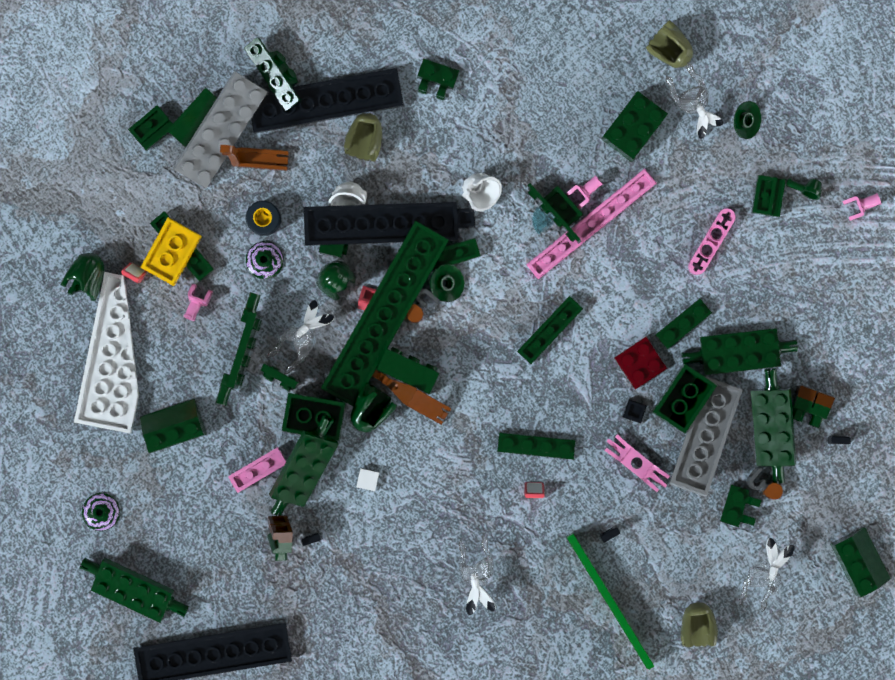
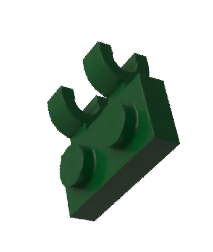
M423 58L417 78L422 79L418 92L426 94L430 82L440 85L436 98L443 101L447 89H454L459 70Z
M263 364L261 368L265 379L273 382L274 378L281 381L280 386L288 392L291 388L296 389L299 384L295 377L279 372V368L273 365L270 367L267 364Z
M730 485L720 522L739 527L740 522L754 526L756 518L743 515L745 504L760 507L761 500L748 496L750 490Z

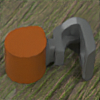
M427 289L420 290L417 296L419 303L412 304L407 313L409 321L417 323L423 319V308L427 307L423 298L425 294L430 296L437 304L438 298Z
M755 468L746 479L747 486L754 490L762 488V494L767 498L779 499L783 494V489L778 483H766L765 479L758 483L753 482L763 470Z

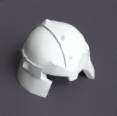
M485 173L472 174L464 180L462 186L464 193L462 196L469 201L472 209L485 211L495 205L500 198L502 185L498 179Z
M344 182L335 187V191L332 192V196L328 201V206L365 205L367 192L357 183Z

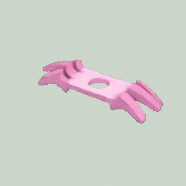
M618 434L615 438L626 447L625 449L612 440H607L620 455H616L608 448L604 451L636 474L653 490L659 491L648 480L649 477L663 487L667 486L653 472L655 470L667 479L670 476L636 451ZM635 457L642 460V466L638 469L633 468L631 465V461Z

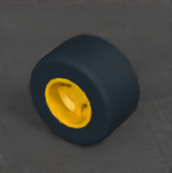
M257 201L248 208L246 223L255 234L268 236L279 229L281 214L273 203Z

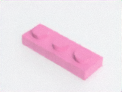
M279 447L231 474L228 478L237 493L283 467L286 459Z

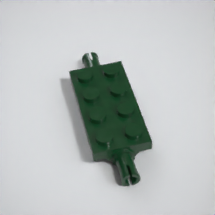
M252 292L249 294L240 320L246 323L231 372L230 374H223L215 403L226 406L231 389H238L239 386L243 385L245 379L243 371L245 367L248 368L251 357L248 355L250 349H254L257 340L254 336L262 325L261 316L256 312L261 295Z
M777 328L699 337L700 349L693 352H682L681 356L682 358L690 357L689 359H682L683 364L700 362L703 366L704 375L781 367V353L797 352L798 346L790 347V345H797L796 339L780 342L778 340Z
M771 368L764 370L766 386L763 389L751 390L756 465L771 466L773 483L779 481V484L785 483L784 466L796 465L791 388H780L777 385V369L772 368L771 370Z
M323 415L317 428H314L313 431L303 430L269 493L272 499L277 500L271 509L272 514L282 516L287 504L290 503L304 507L339 445L337 440L327 436V432L334 422L330 416L326 417V415Z
M85 557L81 563L82 566L79 568L95 575L91 591L159 623L163 620L166 611L170 610L185 617L189 609L188 605L174 600L172 596L174 589L105 557L100 565Z

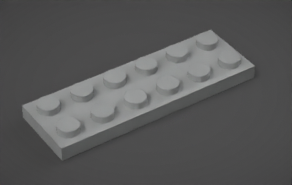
M234 71L173 169L207 188L227 155L220 153L221 145L234 146L266 96L267 91Z
M708 377L706 378L715 383L717 387L689 427L669 483L704 497L708 495L743 391L740 388Z

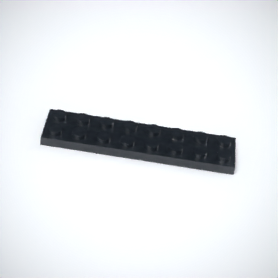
M393 68L295 86L293 89L299 96L300 101L289 110L283 108L273 91H268L253 114L251 121L253 132L256 134L362 113L403 107L404 103L398 70Z
M457 202L303 207L305 246L403 243L415 221L447 238L449 241H458Z
M286 622L133 648L138 680H183L293 661Z

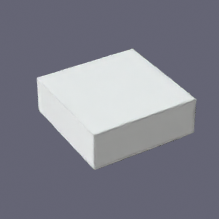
M360 468L356 487L375 491L379 472Z

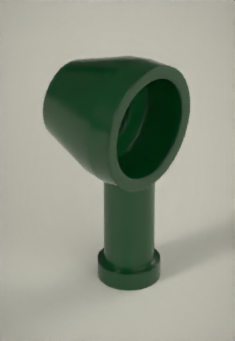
M789 178L785 186L798 190L805 197L813 200H819L822 192V183L816 179H810L804 185Z

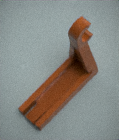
M221 145L220 153L228 155L233 167L288 170L287 166L277 165H288L289 158L278 157L277 155L289 156V151L243 148L231 145Z
M375 370L372 377L385 384L403 404L442 425L443 421L438 419L437 416L445 420L448 415L442 408L449 412L451 410L450 407L417 388L393 380L378 370Z

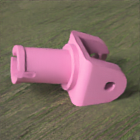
M595 175L583 186L575 185L566 195L569 197L577 189L586 199L577 206L580 210L590 202V194L603 184Z
M878 193L863 199L854 196L842 201L844 205L857 201L861 213L850 216L849 221L862 217L865 210L881 205Z
M194 283L188 291L190 304L184 314V317L191 321H195L201 306L209 304L213 291L208 290L204 300L193 296L197 287Z

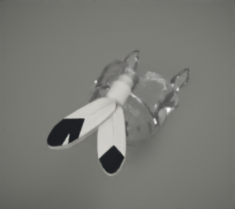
M687 62V71L699 86L687 90L679 97L673 79L667 75L665 78L670 86L671 97L678 107L686 113L699 114L697 135L702 139L707 133L708 123L713 126H722L723 120L718 115L705 111L709 100L708 90L702 77L696 74L693 65Z
M313 300L308 305L304 324L297 323L287 328L279 336L276 348L267 354L266 358L275 356L282 348L285 340L294 342L298 359L287 366L284 374H289L295 366L304 362L314 348L316 338L310 329L328 325L334 320V316L331 314L316 317L318 310L316 300Z
M485 535L482 538V547L486 557L475 564L473 568L465 564L466 546L462 540L459 541V550L461 551V558L458 563L460 575L465 584L472 588L466 604L468 615H472L476 611L478 600L488 610L494 611L496 609L493 599L482 588L493 579V556L488 549V540Z
M767 539L766 551L769 562L757 561L750 567L749 575L743 582L739 605H742L746 600L748 587H765L768 585L770 589L765 592L760 603L761 612L765 611L769 596L775 595L778 592L781 583L779 568L793 555L794 545L786 546L778 554L774 539Z

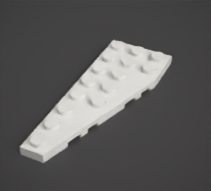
M105 272L74 422L131 434L139 399L126 282L123 275Z

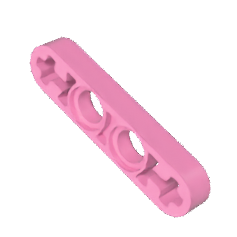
M723 209L718 213L688 264L691 274L700 275L708 267L735 221V213L731 209ZM726 213H729V218L731 219V221L727 220L725 222V224L723 225L727 227L725 230L722 226L717 225L716 223L718 221V223L720 224L723 221L724 217L722 216V214L725 215ZM713 229L721 230L722 236L720 239L712 237L711 232ZM704 245L711 246L712 253L706 256L702 253ZM699 254L700 257L707 259V262L703 260L700 264L702 270L694 271L692 264L699 261L700 258L696 257Z

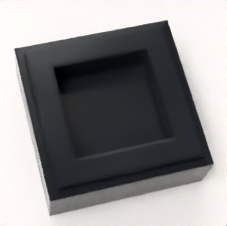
M457 209L458 228H475L474 209Z
M628 399L622 417L641 424L647 405Z
M829 436L828 444H851V438L846 436Z
M614 526L601 533L599 537L605 543L621 533Z
M318 532L303 537L301 539L302 545L306 546L322 540L321 533Z

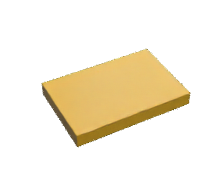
M168 217L140 268L175 286L202 236Z

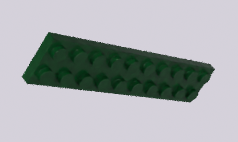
M417 221L414 222L322 384V390L354 406L361 389L372 377L386 348L388 349L449 241L447 238Z

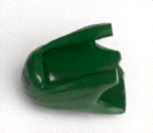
M94 253L78 255L60 285L66 287L68 281L74 279L67 293L73 295L75 292L82 290L91 298V301H96L104 275L102 259Z
M330 262L321 268L316 284L324 294L336 301L340 299L337 292L346 289L349 281L354 284L356 277L344 262Z
M366 383L351 412L352 425L358 431L371 432L391 415L397 405L391 402V397L381 392L379 388Z

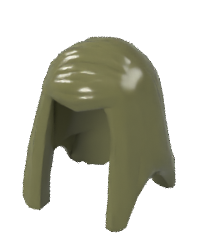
M670 20L654 35V38L649 41L646 47L651 55L673 68L685 67L693 57V49L690 42Z
M362 113L356 117L346 134L344 143L345 154L352 157L356 156L357 159H364L365 161H376L381 149L382 125L375 115Z
M703 602L690 604L685 609L682 618V646H716L718 628L712 609Z

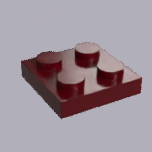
M644 337L614 357L635 390L667 369L647 337Z

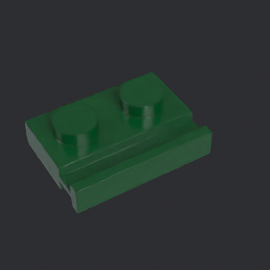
M156 105L128 130L142 147L148 151L169 133L167 130L173 123L160 107Z
M757 175L751 213L779 218L786 179Z

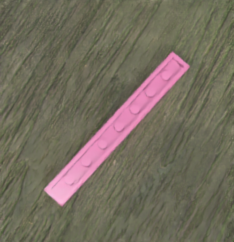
M644 168L571 228L581 239L579 244L576 241L572 243L565 235L566 233H564L526 264V266L537 279H540L656 184L655 180Z

